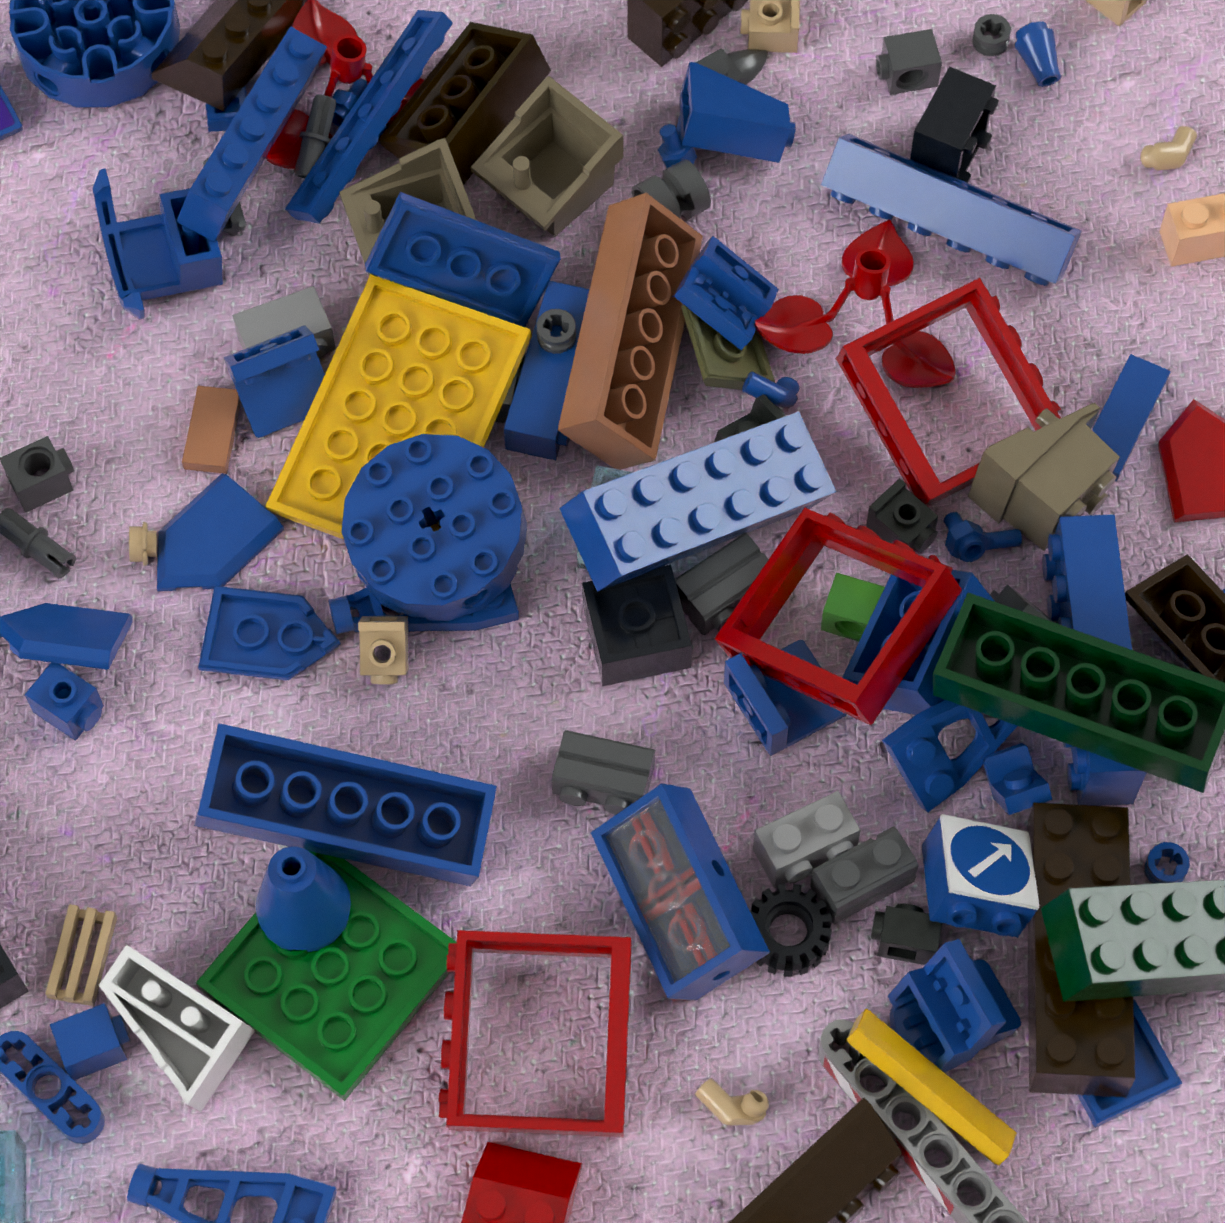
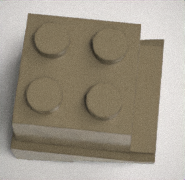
M548 76L515 112L514 119L471 166V172L543 231H548L556 237L613 186L615 165L624 158L623 134Z
M445 138L399 158L398 164L339 192L364 264L400 192L476 220Z
M1092 403L1061 419L1046 408L1035 420L1042 427L1041 429L1033 432L1027 427L989 446L983 452L968 497L998 524L1004 519L1045 551L1048 548L1049 534H1055L1059 518L1081 516L1085 511L1092 515L1105 502L1108 497L1105 492L1117 478L1113 471L1120 457L1091 430L1100 407L1096 403Z

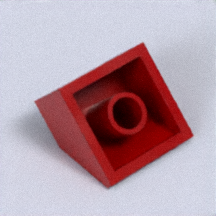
M487 1142L472 1178L461 1223H569L582 1163Z

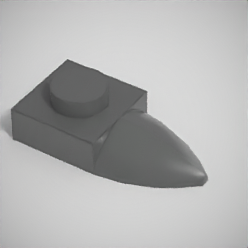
M721 48L695 63L747 85L762 70L768 52L766 50L746 49L726 54Z

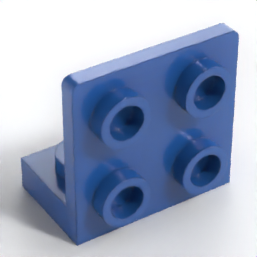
M305 325L223 357L252 431L257 438L305 420L325 373L316 353L319 347L314 334Z
M798 640L781 649L822 668L804 640ZM741 653L725 661L724 684L770 757L847 715L764 676L755 664L749 666Z

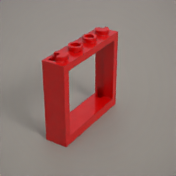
M981 278L844 345L836 357L839 366L910 492L927 507L972 485L979 463L940 483L872 363L870 355L966 308L1035 431L1042 428L1035 420L1046 408L1061 419L1058 414L1061 410L1060 406L1055 401H1050L1042 387L1043 378L1035 364L1027 361L1021 350L1022 342L1019 334L1013 326H1007L999 312L1000 303L997 296L992 297Z
M804 507L714 639L730 658L741 653L748 665L755 664L764 676L872 726L962 589L951 574L953 571L952 567L942 564L937 556L930 555L928 558L916 554L910 546L899 540H893L892 543L882 540L874 531L865 526L859 525L855 529L846 525L842 519L831 512L826 516ZM824 546L922 587L858 685L760 640Z
M457 930V943H449L447 955V972H455L454 991H445L444 1020H452L451 1040L443 1039L441 1049V1069H449L448 1088H440L439 1118H447L446 1126L449 1130L624 1138L631 937ZM474 952L611 958L604 1120L465 1114Z

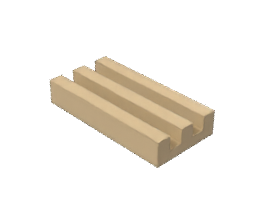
M69 904L45 992L48 999L95 1006L99 984L102 979L117 921L115 912L106 910L105 913L98 912L95 908L87 907V910L80 909L77 905ZM79 921H84L66 990H61ZM95 923L102 924L84 993H79L77 990Z

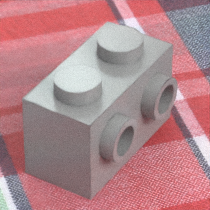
M836 791L756 829L753 851L775 889L779 884H786L788 882L792 884L805 879L812 873V869L857 846L861 830L840 792Z

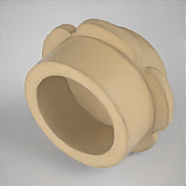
M143 522V526H129L130 562H143V566H147L148 557H157V531H148L147 522Z

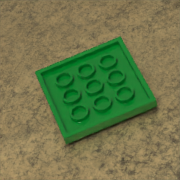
M309 851L336 870L344 879L349 889L351 899L349 920L346 928L338 938L318 951L285 950L267 938L255 912L196 981V986L226 1011L253 1028L256 1034L345 1101L450 973L447 972L449 943L457 942L345 859Z

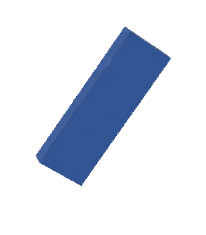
M1130 354L1092 429L1120 457L1113 471V474L1117 477L1116 482L1171 372Z

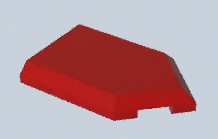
M1193 399L1158 442L1174 523L1225 518V419Z

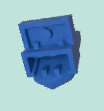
M960 939L944 943L923 968L909 971L888 995L893 1005L890 1009V1028L944 1073L972 1060L980 1050L1011 1036L1021 1026L1019 1015L988 962L982 959L972 960Z

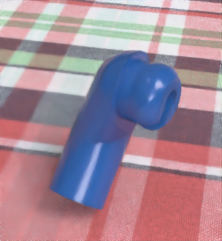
M750 372L745 379L742 392L754 398L764 394L775 406L790 408L798 400L796 394L799 392L800 386L796 380L790 377H782L775 383L757 373Z

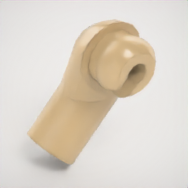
M1180 126L1172 142H1160L1145 146L1140 154L1141 163L1144 167L1154 168L1155 170L1180 168L1185 163L1197 138L1196 131L1188 126Z
M713 1078L704 1082L695 1093V1096L719 1121L728 1126L754 1125L764 1119L766 1110L769 1107L768 1098L761 1091L751 1090L750 1093L745 1095L729 1096Z

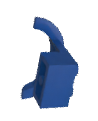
M106 168L99 171L92 188L110 271L119 301L124 310L141 320L145 317L143 300L223 284L222 255L218 241L213 242L176 222L190 188L159 194L161 210L159 215L117 223Z

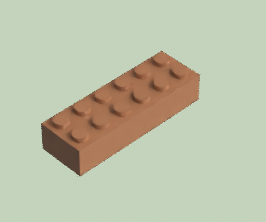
M647 193L608 206L558 426L559 432L617 471L656 461L685 324L681 308L683 304L674 297V294L700 253L703 239L700 233Z

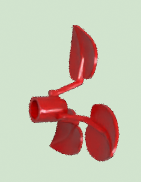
M307 0L298 12L292 27L327 46L319 65L320 67L328 63L331 70L330 80L324 95L332 97L338 81L344 84H351L364 75L367 83H369L373 77L372 65L365 63L366 44L358 37L354 27L340 15L325 8L317 0ZM419 78L417 82L412 84L401 101L398 112L389 119L386 124L387 126L399 114L424 82V79ZM298 109L293 111L266 156V160L269 163L281 168L295 169L302 141L299 134L300 132H306L309 116L305 112ZM329 132L328 138L332 139V135Z
M887 220L872 227L857 237L845 249L841 263L845 274L850 278L846 279L845 287L828 313L824 314L822 306L811 298L802 295L787 296L775 301L771 309L763 317L761 316L755 320V327L759 334L775 347L787 352L807 354L819 351L831 343L833 331L827 323L835 319L851 291H855L856 295L864 300H874L880 296L882 298L886 324L894 321L890 301L891 288L889 286H895L907 280L912 274L914 261L910 250L899 237L892 221ZM918 331L894 343V346L888 347L883 352L881 359L883 370L892 381L899 385L910 388H926L950 383L955 378L956 368L948 350L938 339L926 332Z

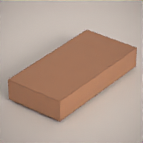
M197 385L182 458V465L185 470L227 474L241 406L236 389Z

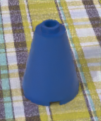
M296 846L283 848L273 855L256 899V915L265 935L277 946L289 951L291 949L307 950V952L318 951L333 943L346 928L351 908L349 889L341 875L306 849Z

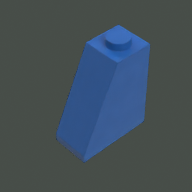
M689 62L679 95L682 145L780 163L785 147L790 148L795 137L796 124L790 122L789 104L703 65Z

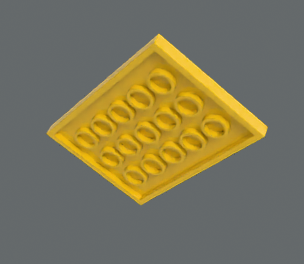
M370 274L266 503V509L272 514L344 539L341 531L345 497L361 468L388 445L421 434L459 436L484 448L532 338L531 330ZM438 524L430 526L433 531L441 528Z

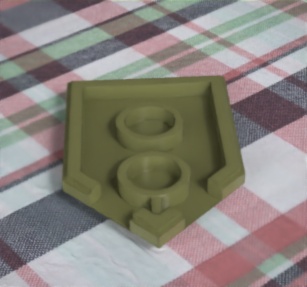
M684 304L681 306L705 386L742 390L745 379L750 372L757 373L775 382L762 337L757 330L752 340L742 350H739Z

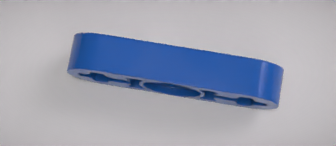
M10 1031L0 1036V1073L67 1139L78 1144L88 1143L96 1139L102 1132L105 1123L104 1114L97 1102L28 1035L20 1031ZM25 1046L21 1052L33 1068L26 1074L17 1062L13 1060L8 1062L9 1058L5 1053L7 1049L13 1047L16 1050H20ZM46 1075H54L60 1078L61 1088L53 1098L40 1099L35 1095V1085L40 1078ZM68 1100L82 1114L86 1113L89 1109L91 1110L87 1115L91 1123L85 1129L81 1125H76L71 1129L74 1121L63 1108Z

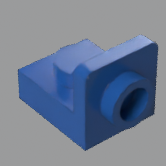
M1024 743L996 751L983 758V765L992 797L1008 815L1031 808L1034 802L1046 803L1053 800L1048 782L1034 770L1029 749Z

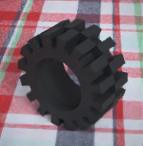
M785 884L777 885L775 892H771L770 888L762 892L760 900L756 898L753 901L750 911L770 951L769 954L756 963L760 967L764 963L768 965V972L776 974L777 969L783 970V977H792V973L795 970H799V974L802 975L808 973L809 966L813 965L815 968L819 965L822 956H825L828 951L832 933L831 913H826L827 905L822 899L818 902L816 900V892L811 889L808 890L807 894L801 892L802 885L793 884V890H786ZM785 914L799 917L807 928V935L804 940L793 946H785L778 943L770 932L771 923L777 917Z

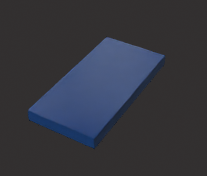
M400 192L365 263V270L368 273L525 327L561 257L559 251Z

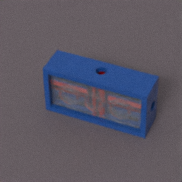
M661 783L590 832L668 999L698 1000L770 953L691 788Z

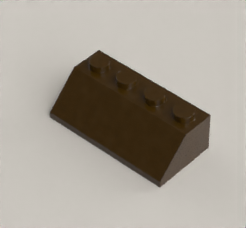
M215 0L152 72V79L224 111L277 49L307 0Z
M470 22L378 139L381 146L399 159L428 144L445 138L464 186L473 174L471 166L514 119L515 112L551 71L534 36L528 33Z
M1188 554L1125 592L1126 601L1191 671L1225 683V593Z
M863 1097L729 1223H837L838 1221L840 1223H850L865 1207L861 1200L873 1188L878 1193H881L898 1177L900 1172L896 1167L899 1164L902 1152L872 1105Z

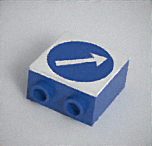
M941 814L921 845L930 921L1018 938L1040 907L1029 832Z

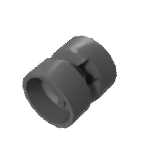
M686 159L665 169L662 178L653 175L632 187L633 197L647 193L679 218L683 216L690 219L711 207L710 193L703 177L697 168Z

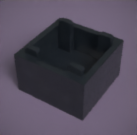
M949 66L914 130L910 159L969 183L971 173L967 172L971 162L978 149H986L992 139V135L987 131L990 116L994 114L999 100L994 98L996 85Z
M671 565L662 566L598 592L593 581L582 583L583 609L602 686L691 668L692 643Z

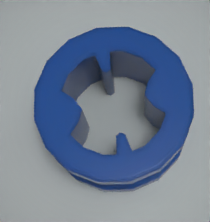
M1163 842L1150 850L1144 864V873L1151 884L1183 882L1190 867V860L1186 851L1180 845L1172 842ZM1162 857H1169L1170 864L1173 861L1177 863L1178 866L1175 867L1172 875L1163 874L1165 868L1161 871L1157 869L1156 866Z

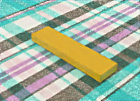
M867 1008L856 1018L846 1039L851 1046L995 1165L999 1166L1010 1155L1016 1131Z

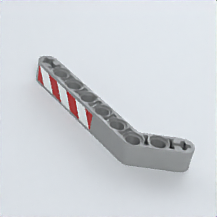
M845 1019L835 1020L823 1029L818 1049L819 1061L823 1068L855 1105L863 1097L872 1105L902 1152L901 1159L956 1223H1028L935 1114L853 1046L850 1045L848 1053L843 1049H839L836 1052L832 1050L833 1041L840 1046L847 1042L846 1039L854 1024L853 1022ZM853 1062L856 1066L850 1072L851 1063ZM868 1075L877 1076L885 1084V1089L877 1093L868 1092L862 1087L860 1080ZM898 1112L909 1113L915 1118L917 1126L912 1130L899 1129L892 1121V1116ZM931 1149L941 1150L947 1155L950 1164L944 1168L932 1167L927 1163L924 1153ZM962 1187L974 1188L981 1195L982 1203L971 1207L963 1204L957 1196V1190Z

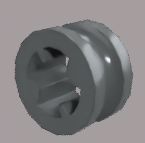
M996 14L980 17L975 23L972 39L973 46L977 52L990 57L1004 53L1009 44L1011 34L1010 23L1004 17ZM989 31L991 35H999L998 39H993L991 35L984 36V34Z
M550 309L538 318L536 323L537 340L541 348L547 352L558 354L568 351L574 345L576 325L570 313L562 309ZM552 326H562L560 337H552L550 333Z

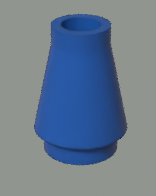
M1043 21L1033 22L1020 28L1015 33L1017 41L1014 46L1035 77L1037 85L1039 87H1046L1058 82L1061 79V74L1058 67L1054 31L1048 28L1046 22Z

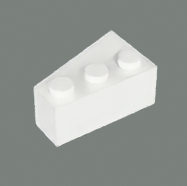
M128 945L124 947L99 984L102 991L131 1030L137 1034L151 1053V1057L177 1088L178 1093L186 1104L201 1112L255 1030Z

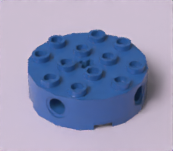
M10 0V33L28 80L49 98L73 107H112L145 95L150 88L158 83V81L152 79V72L179 43L180 23L174 0Z
M421 434L388 445L361 468L345 497L341 532L351 563L356 569L360 581L383 606L411 617H422L431 621H451L482 610L510 586L518 570L517 566L524 555L527 521L512 475L488 449L455 435ZM438 524L441 528L433 531L430 526Z

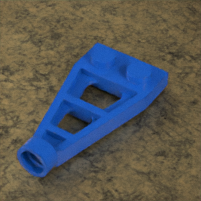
M510 584L504 592L482 610L451 621H431L422 617H411L407 614L395 616H408V632L476 631L519 620V611ZM367 587L354 594L328 600L337 635L350 631L359 632L358 622L362 616H389L383 612L381 603ZM350 610H358L359 617H352Z
M945 700L919 712L885 737L882 742L918 805L928 813L962 788L984 764L983 758L994 753L1016 729L1017 725L998 719L993 725L988 726L981 712ZM961 719H969L976 731L975 737L958 757L949 759L938 739V735L944 727Z
M140 1163L132 1176L127 1201L144 1207H150L176 1223H231L230 1219L238 1200L249 1196L268 1197L277 1203V1210L272 1223H327L337 1190L334 1186L290 1173L154 1168ZM158 1182H161L162 1189L157 1195H155ZM201 1186L219 1189L225 1193L216 1220L208 1221L188 1212L184 1208L189 1189Z

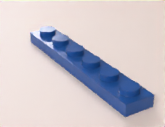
M417 10L286 206L285 210L294 219L320 224L330 214L334 207V202L339 196V192L354 178L357 167L367 152L376 145L379 134L389 119L398 112L401 101L412 84L419 80L424 66L434 51L443 44L444 36L453 24L444 12Z

